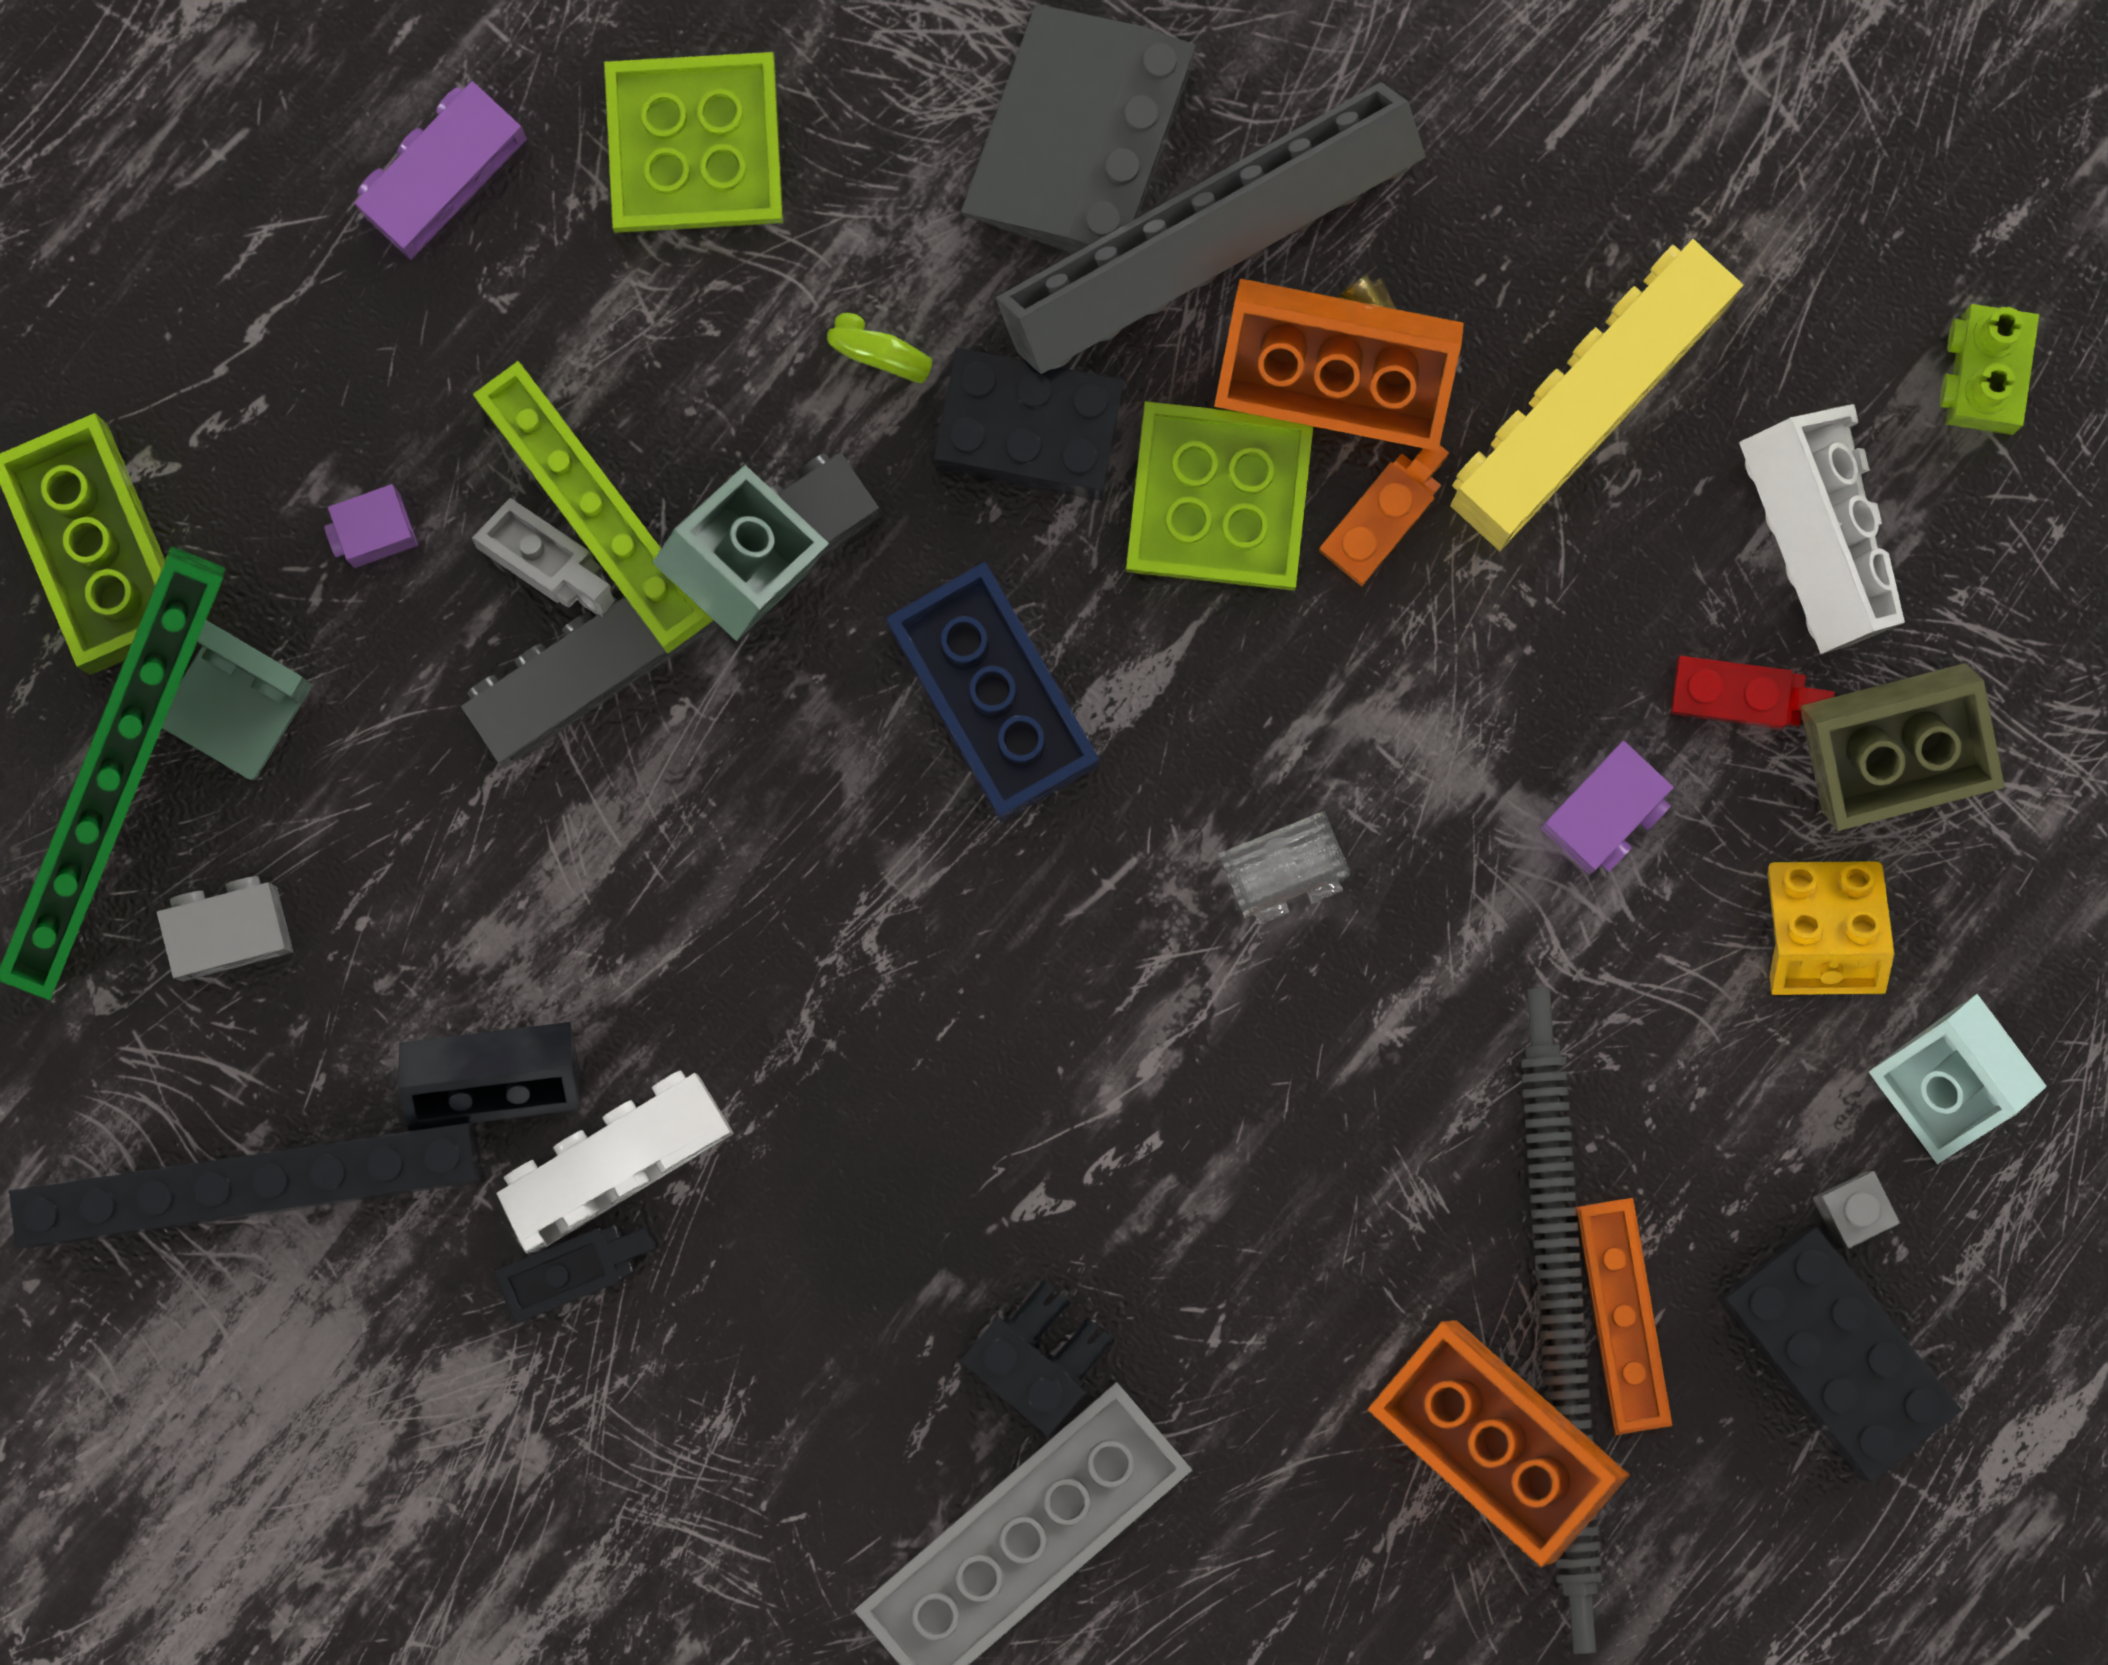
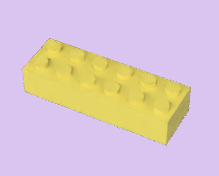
M1694 239L1682 251L1672 245L1652 266L1650 274L1643 281L1648 287L1641 292L1636 286H1633L1612 309L1611 312L1613 313L1605 321L1610 326L1603 334L1595 327L1572 352L1574 354L1567 362L1572 368L1565 375L1558 369H1555L1534 392L1535 396L1529 402V405L1533 408L1531 412L1525 416L1517 410L1495 434L1496 438L1490 444L1495 450L1487 458L1479 451L1457 474V479L1452 484L1457 493L1450 506L1499 551L1508 544L1729 308L1744 286Z

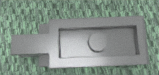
M511 498L472 537L478 550L556 603L561 602L562 605L570 608L578 600L583 607L603 617L611 605L617 602V599L612 596L610 591V584L599 577L603 573L602 567L594 561L589 550Z

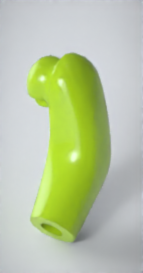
M842 313L835 318V328L828 331L827 340L830 346L842 355L918 384H922L927 379L932 366L931 357L893 335L864 330L865 322L859 315Z

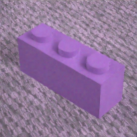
M473 81L463 90L457 87L450 91L439 103L436 109V113L439 115L424 131L421 128L413 130L399 145L397 153L400 156L385 171L379 168L372 172L358 189V194L361 196L354 203L361 214L410 260L527 140L522 127Z

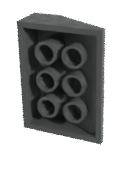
M1035 4L964 201L961 215L1071 253H1076L1138 218L1192 69L1196 44L1139 25Z

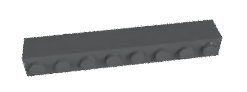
M1380 82L995 297L1016 352L1040 374L1050 369L1062 367L1076 354L1098 342L1107 341L1115 337L1122 328L1145 315L1163 310L1170 301L1193 288L1211 283L1218 274L1241 261L1259 256L1266 247L1291 233L1305 230L1314 220L1335 208L1353 203L1360 197V194L1381 182L1401 176L1408 167L1426 158L1409 102Z
M841 452L831 459L824 453L809 461L798 471L802 478L786 489L782 490L780 485L770 488L829 543L820 557L881 517L879 507ZM618 589L612 594L617 599V602L611 605L603 617L599 614L594 617L590 611L576 617L563 627L562 631L565 637L548 648L543 643H540L521 654L514 661L518 667L516 670L501 680L496 675L489 676L472 687L467 692L471 700L463 704L461 708L497 762L505 769L719 626V624L712 621L667 654Z

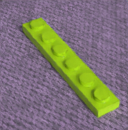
M519 361L473 393L477 402L667 654L714 621L652 563L661 550L660 546Z

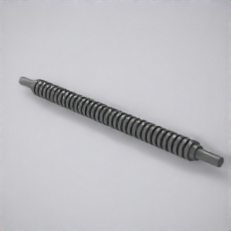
M1550 988L1527 989L1531 1046L1525 1047L1526 1059L1520 1061L1521 1068H1533L1532 1074L1522 1075V1083H1534V1089L1523 1090V1098H1535V1104L1524 1105V1113H1536V1119L1525 1120V1128H1537V1134L1526 1135V1143H1538V1149L1527 1150V1158H1539V1164L1528 1165V1173H1540V1179L1529 1180V1188H1541V1194L1530 1195V1203H1542V1209L1531 1210V1219L1543 1218V1225H1532V1234L1544 1233V1240H1533V1248H1545V1255H1534V1263H1546L1547 1269L1535 1271L1536 1279L1547 1278L1548 1284L1536 1286L1537 1294H1548L1549 1300L1537 1301L1538 1309H1549L1550 1315L1538 1316L1539 1324H1550L1551 1330L1539 1331L1540 1339H1551L1552 1345L1540 1346L1541 1355L1552 1354L1553 1360L1541 1361L1542 1370H1554L1553 1376H1542L1543 1385H1555V1391H1544V1399L1556 1400V1406L1553 1407L1581 1431V1429L1592 1428V1419H1580V1414L1591 1413V1404H1579V1398H1590V1389H1578V1383L1589 1382V1375L1577 1374L1576 1369L1588 1367V1360L1576 1359L1575 1353L1587 1352L1586 1343L1575 1344L1574 1338L1586 1337L1585 1328L1574 1329L1573 1322H1585L1584 1313L1573 1314L1572 1307L1584 1306L1583 1298L1572 1299L1571 1292L1583 1291L1582 1283H1570V1277L1582 1275L1581 1268H1569V1262L1580 1261V1253H1568V1247L1579 1246V1238H1567V1232L1578 1231V1222L1566 1223L1567 1216H1577V1207L1565 1208L1566 1201H1576V1192L1564 1193V1186H1575V1177L1563 1178V1171H1574V1162L1562 1163V1156H1573V1147H1561V1141L1572 1140V1132H1560V1126L1571 1125V1118L1559 1117L1560 1111L1570 1110L1569 1102H1558V1097L1568 1096L1569 1090L1568 1087H1557L1556 1083L1558 1081H1567L1568 1075L1567 1072H1556L1555 1068L1566 1066L1567 1061L1566 1057H1560V1045H1554ZM1584 1434L1593 1442L1592 1434ZM1598 1513L1594 1516L1592 1520L1599 1519ZM1594 1525L1586 1526L1564 1551L1566 1557L1558 1558L1555 1562L1556 1568H1567L1568 1571L1567 1573L1556 1574L1557 1583H1563V1595L1569 1596L1574 1654L1596 1652L1592 1594H1598L1597 1581L1603 1580L1602 1571H1591L1590 1567L1602 1565L1601 1556H1590L1589 1551L1601 1550L1600 1541L1588 1540V1536L1600 1535L1599 1526Z

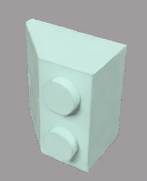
M1978 994L1938 1019L1869 1071V1074L1937 1164L2016 1115L2047 1087Z

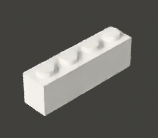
M1854 404L1791 417L1739 442L1745 457L1747 473L1756 485L1766 511L1767 525L1776 537L1786 563L1788 579L1796 589L1806 615L1808 631L1816 641L1820 654L1852 646L1905 623L1889 553L1877 547L1875 535L1878 531V525L1882 524L1877 503L1869 502L1864 491L1861 474L1868 472L1869 466L1865 449H1855L1850 427L1858 423Z
M681 1070L673 1073L652 1087L656 1097L637 1108L632 1100L620 1105L602 1117L607 1125L588 1138L583 1130H580L553 1147L558 1155L557 1157L540 1167H537L534 1160H531L503 1177L508 1186L497 1192V1195L525 1252L538 1253L734 1134L698 1074L693 1073L685 1078Z

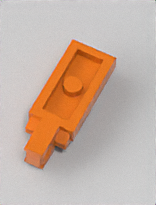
M1441 445L1438 451L1423 448L1413 461L1401 453L1394 463H1389L1318 551L1362 587L1433 502L1434 494L1441 487V484L1434 480L1432 475L1446 460L1449 452Z

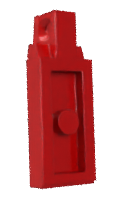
M1679 656L1677 658L1670 714L1783 729L1786 726L1799 727L1802 715L1800 706L1832 698L1835 692L1805 688L1806 675L1793 673V670Z

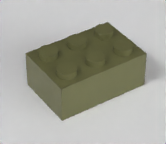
M1966 663L1800 706L1821 810L1837 831L2005 788L1985 683Z

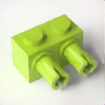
M1971 304L1961 315V319H1953L1948 338V352L1956 353L1953 374L1946 373L1944 376L1939 402L1940 407L1948 408L1946 425L2013 435L2023 426L2039 314L2021 312L2011 307L1996 308Z

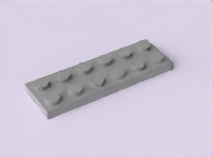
M1116 1382L855 1608L854 1612L900 1665H969L1189 1474L1192 1469Z

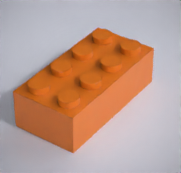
M1240 278L1214 407L1438 451L1460 354L1464 323Z
M1457 1320L1441 1322L1367 1409L1541 1567L1555 1563L1630 1476Z

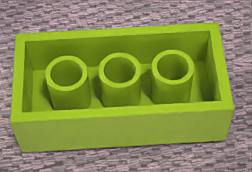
M94 413L0 453V486L74 662L79 669L89 675L125 660L165 562L109 426Z

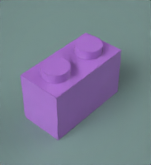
M1623 740L1540 829L1589 875L1600 865L1610 872L1632 848L1625 841L1627 836L1639 824L1648 831L1671 807L1663 798L1674 787Z

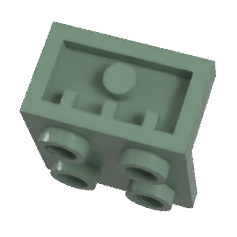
M206 620L197 640L202 645V648L179 684L162 729L253 781L257 779L313 685L299 674Z

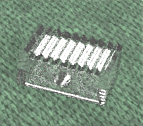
M1325 811L1217 855V860L1242 920L1255 916L1258 925L1289 914L1290 911L1286 903L1308 895L1311 904L1342 892L1340 881L1350 876L1349 868Z

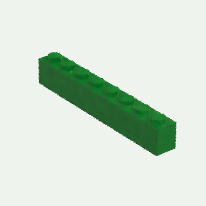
M173 546L170 547L1 962L0 982L51 1000L218 592L225 567Z

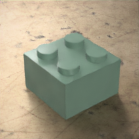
M744 465L674 529L652 563L732 638L738 641L808 574L829 543Z

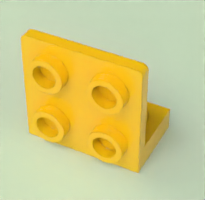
M1878 861L1770 863L1768 867V882L1775 934V948L1769 975L1771 995L1886 994L1894 958V947L1882 863Z

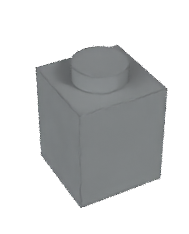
M1874 1171L1863 1172L1812 1197L1837 1249L1853 1247L1900 1223Z

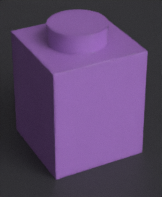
M393 484L328 507L333 523L325 525L324 528L331 549L336 558L345 555L346 560L354 568L418 546L401 495Z

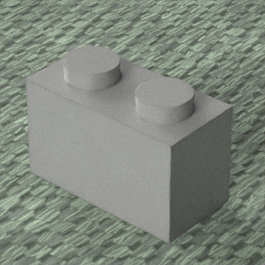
M259 876L247 877L225 884L227 890L225 894L205 899L204 891L185 893L170 899L172 908L156 911L173 978L184 982L294 953L277 886L269 882L261 884Z

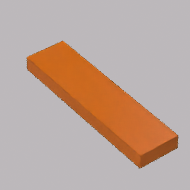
M1633 1198L1577 1207L1576 1219L1613 1434L1620 1435L1672 1426Z

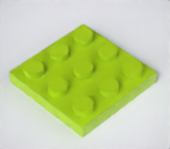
M773 52L604 62L612 225L615 233L783 223L775 58Z
M1145 401L1126 572L1295 591L1313 426L1238 411Z

